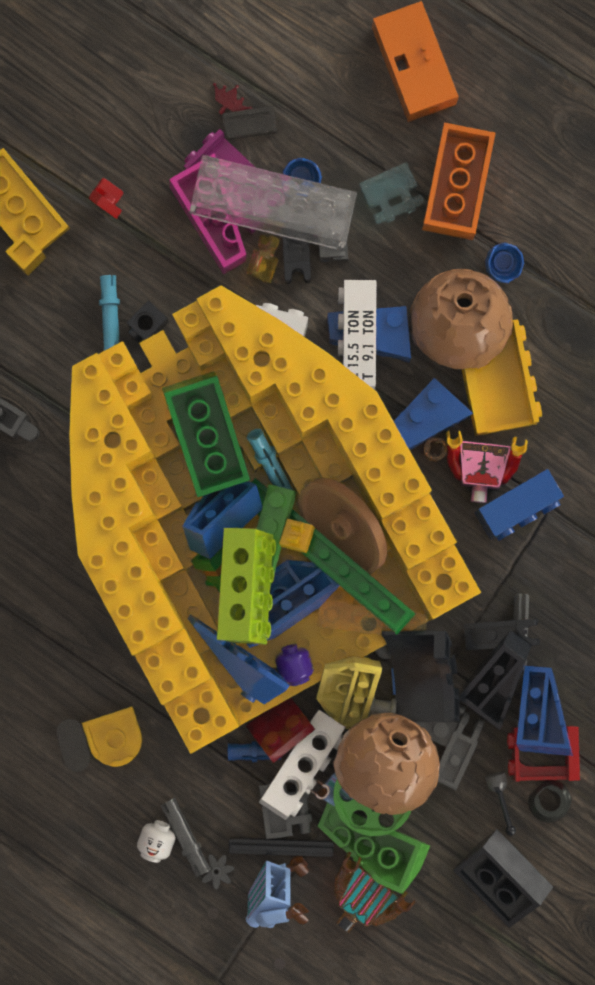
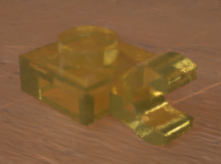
M265 235L259 237V249L253 250L246 274L264 283H271L279 260L274 257L275 250L279 245L278 238L272 235L269 238Z

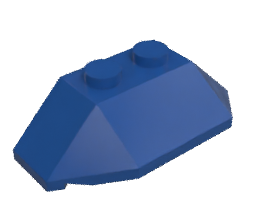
M286 560L277 566L274 573V581L270 588L273 605L268 616V622L271 624V635L267 638V641L278 637L317 610L334 593L339 585L311 562ZM247 644V645H248L249 648H251V647L257 646V645H259V644Z

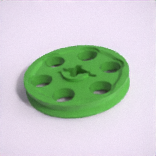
M338 780L335 782L333 799L336 811L349 828L367 836L389 834L401 827L411 811H407L403 814L393 815L394 823L391 826H384L379 821L381 813L375 812L354 799L344 800L340 795L342 787ZM354 811H364L367 815V821L364 824L355 823L352 819Z

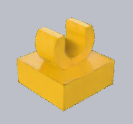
M287 519L279 545L283 548L307 553L315 529L314 526Z

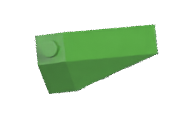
M327 803L318 827L346 853L351 852L350 856L355 862L361 857L359 866L366 870L377 883L400 894L406 891L421 870L430 845L396 830L382 836L360 834L349 828L338 815L336 808ZM353 812L352 819L355 823L364 824L367 821L366 817Z

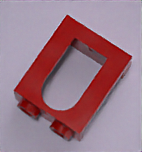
M566 726L573 756L565 755V766L537 767L524 766L520 763L519 748L516 744L518 727H511L512 733H507L508 749H512V760H508V775L513 776V781L580 780L578 726Z

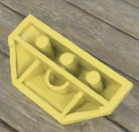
M352 656L325 664L316 699L326 713L335 721L345 726V729H350L355 723L368 717L382 672L380 661Z

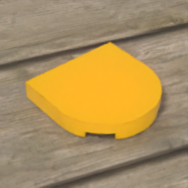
M133 706L82 723L91 753L101 763L112 767L123 766L131 762L138 755L142 745V734Z

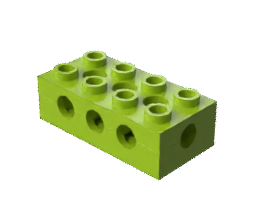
M224 528L217 640L267 645V638L271 635V624L268 622V616L273 605L270 583L274 581V568L271 566L272 556L276 552V542L272 534L258 529Z

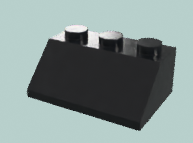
M497 829L483 839L453 869L508 928L538 908L553 888Z

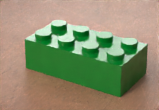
M215 371L163 387L162 391L197 497L249 481V474Z

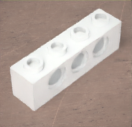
M320 710L316 712L310 721L316 730L294 746L259 801L260 804L285 820L290 815L296 816L303 805L299 801L304 792L310 794V790L317 783L314 776L318 770L322 772L331 761L328 754L332 748L338 749L344 737L342 732L345 726ZM314 738L322 739L325 743V749L316 750L312 745V740ZM298 761H308L311 765V771L308 773L301 772L298 768ZM292 782L297 788L296 794H286L283 788L284 783Z

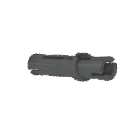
M176 798L160 805L183 849L181 853L183 857H187L195 876L198 877L210 871L211 868L200 849L202 845L200 842L197 843L179 808Z

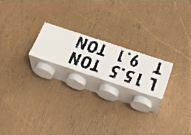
M344 280V288L339 287L338 303L344 304L343 314H338V330H343V340H338V356H343V365L375 390L376 280Z

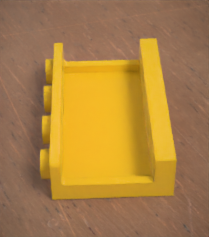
M518 319L513 320L512 335L509 336L501 353L484 367L479 369H461L469 410L473 413L471 419L475 436L536 425L539 422V417H542L540 402H535L533 393L537 391L534 376L530 377L528 366H531L530 353L524 350L523 341H526V332L524 326L519 325Z

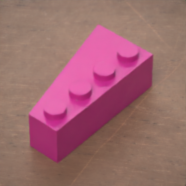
M212 154L172 177L169 181L170 189L224 275L246 262V252L215 154Z

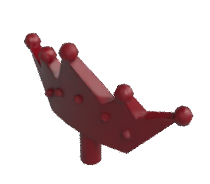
M213 83L215 99L223 105L218 113L223 115L226 109L233 113L252 109L250 106L242 105L243 97L237 100L238 85H235V88L226 92L225 85L219 90L216 86L217 84Z

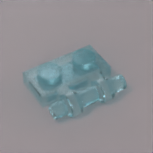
M407 162L359 183L369 208L380 205L382 211L373 215L376 224L387 221V223L393 221L395 216L406 211L411 213L416 210V207L424 204L421 194L412 198L409 191L417 188V183ZM401 196L403 202L390 207L388 200Z

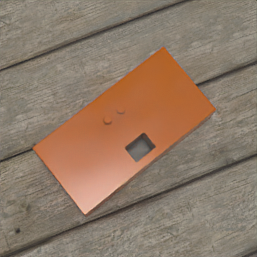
M422 1L373 18L372 30L407 121L410 122L456 105L459 96Z

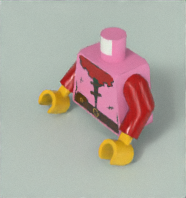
M459 430L458 437L450 439V432L447 431V463L454 478L461 482V486L472 487L471 502L486 503L488 489H499L500 485H505L518 470L522 454L527 450V440H525V444L521 447L515 445L517 437L512 439L511 446L463 441L461 431Z

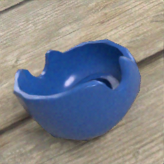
M297 158L290 161L283 169L282 181L285 189L291 195L298 198H306L314 195L320 188L321 172L313 161L306 158Z
M501 243L492 247L484 260L486 272L492 279L500 283H509L518 278L524 265L522 252L515 245Z

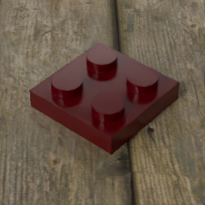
M292 698L263 712L246 726L273 763L316 730Z

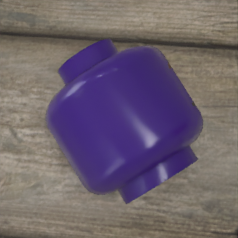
M297 644L282 647V652L275 658L278 673L290 686H297L310 680L309 676L314 671L309 651L305 648L297 647Z

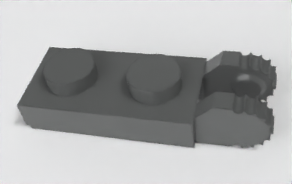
M465 712L461 716L456 730L453 731L439 761L438 782L454 790H457L478 744L477 739L485 722L479 719L475 723L469 738L462 734L470 715Z

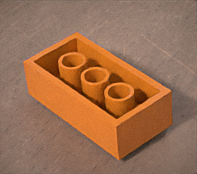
M444 122L422 230L468 240L474 239L495 132Z

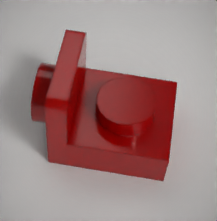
M102 178L88 198L116 219L122 212L116 204L124 194L123 191L107 179Z

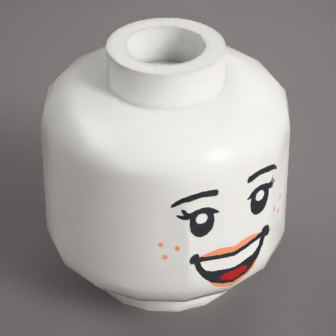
M156 820L154 823L143 826L137 842V848L141 852L142 858L158 863L170 856L176 837L174 832L169 829L170 825L168 823Z

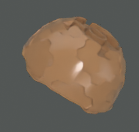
M453 269L438 274L421 288L411 306V338L414 344L431 360L453 369H479L486 366L503 351L509 336L512 335L513 314L505 292L493 279L473 270ZM460 298H467L472 304L469 307H461L457 301Z
M395 713L373 714L355 723L345 733L333 761L336 778L350 798L352 797L358 803L381 814H403L421 806L428 800L439 778L440 763L438 751L425 728L412 720ZM392 739H399L404 745H397Z

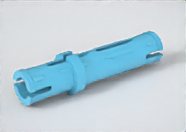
M111 275L100 276L101 300H99V306H102L104 351L119 343L118 305H120V299L117 298L116 275H112V277Z
M254 429L249 432L247 440L255 451V459L257 463L262 464L272 485L294 490L276 458V450L273 446L269 445L263 430Z

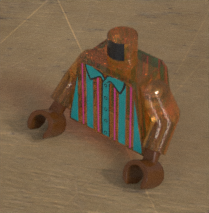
M347 852L344 862L335 876L334 895L338 899L337 905L345 910L336 922L338 926L349 933L357 921L366 927L370 925L378 926L395 919L403 912L410 911L415 904V900L411 903L404 900L408 892L405 891L398 898L397 893L377 883L366 870L359 866L361 857H359L358 861L353 862L349 859L351 852Z

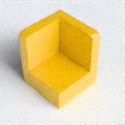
M25 234L5 251L9 258L27 276L46 258L42 250Z

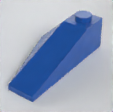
M189 615L187 619L242 689L240 694L253 703L255 700L266 704L289 688L290 685L277 670L236 643L217 640L216 630L193 615Z

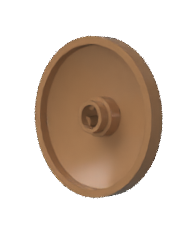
M317 478L301 490L298 500L301 517L313 525L315 529L367 573H374L384 564L387 556V545L382 528L370 508L355 492L342 483L329 478Z

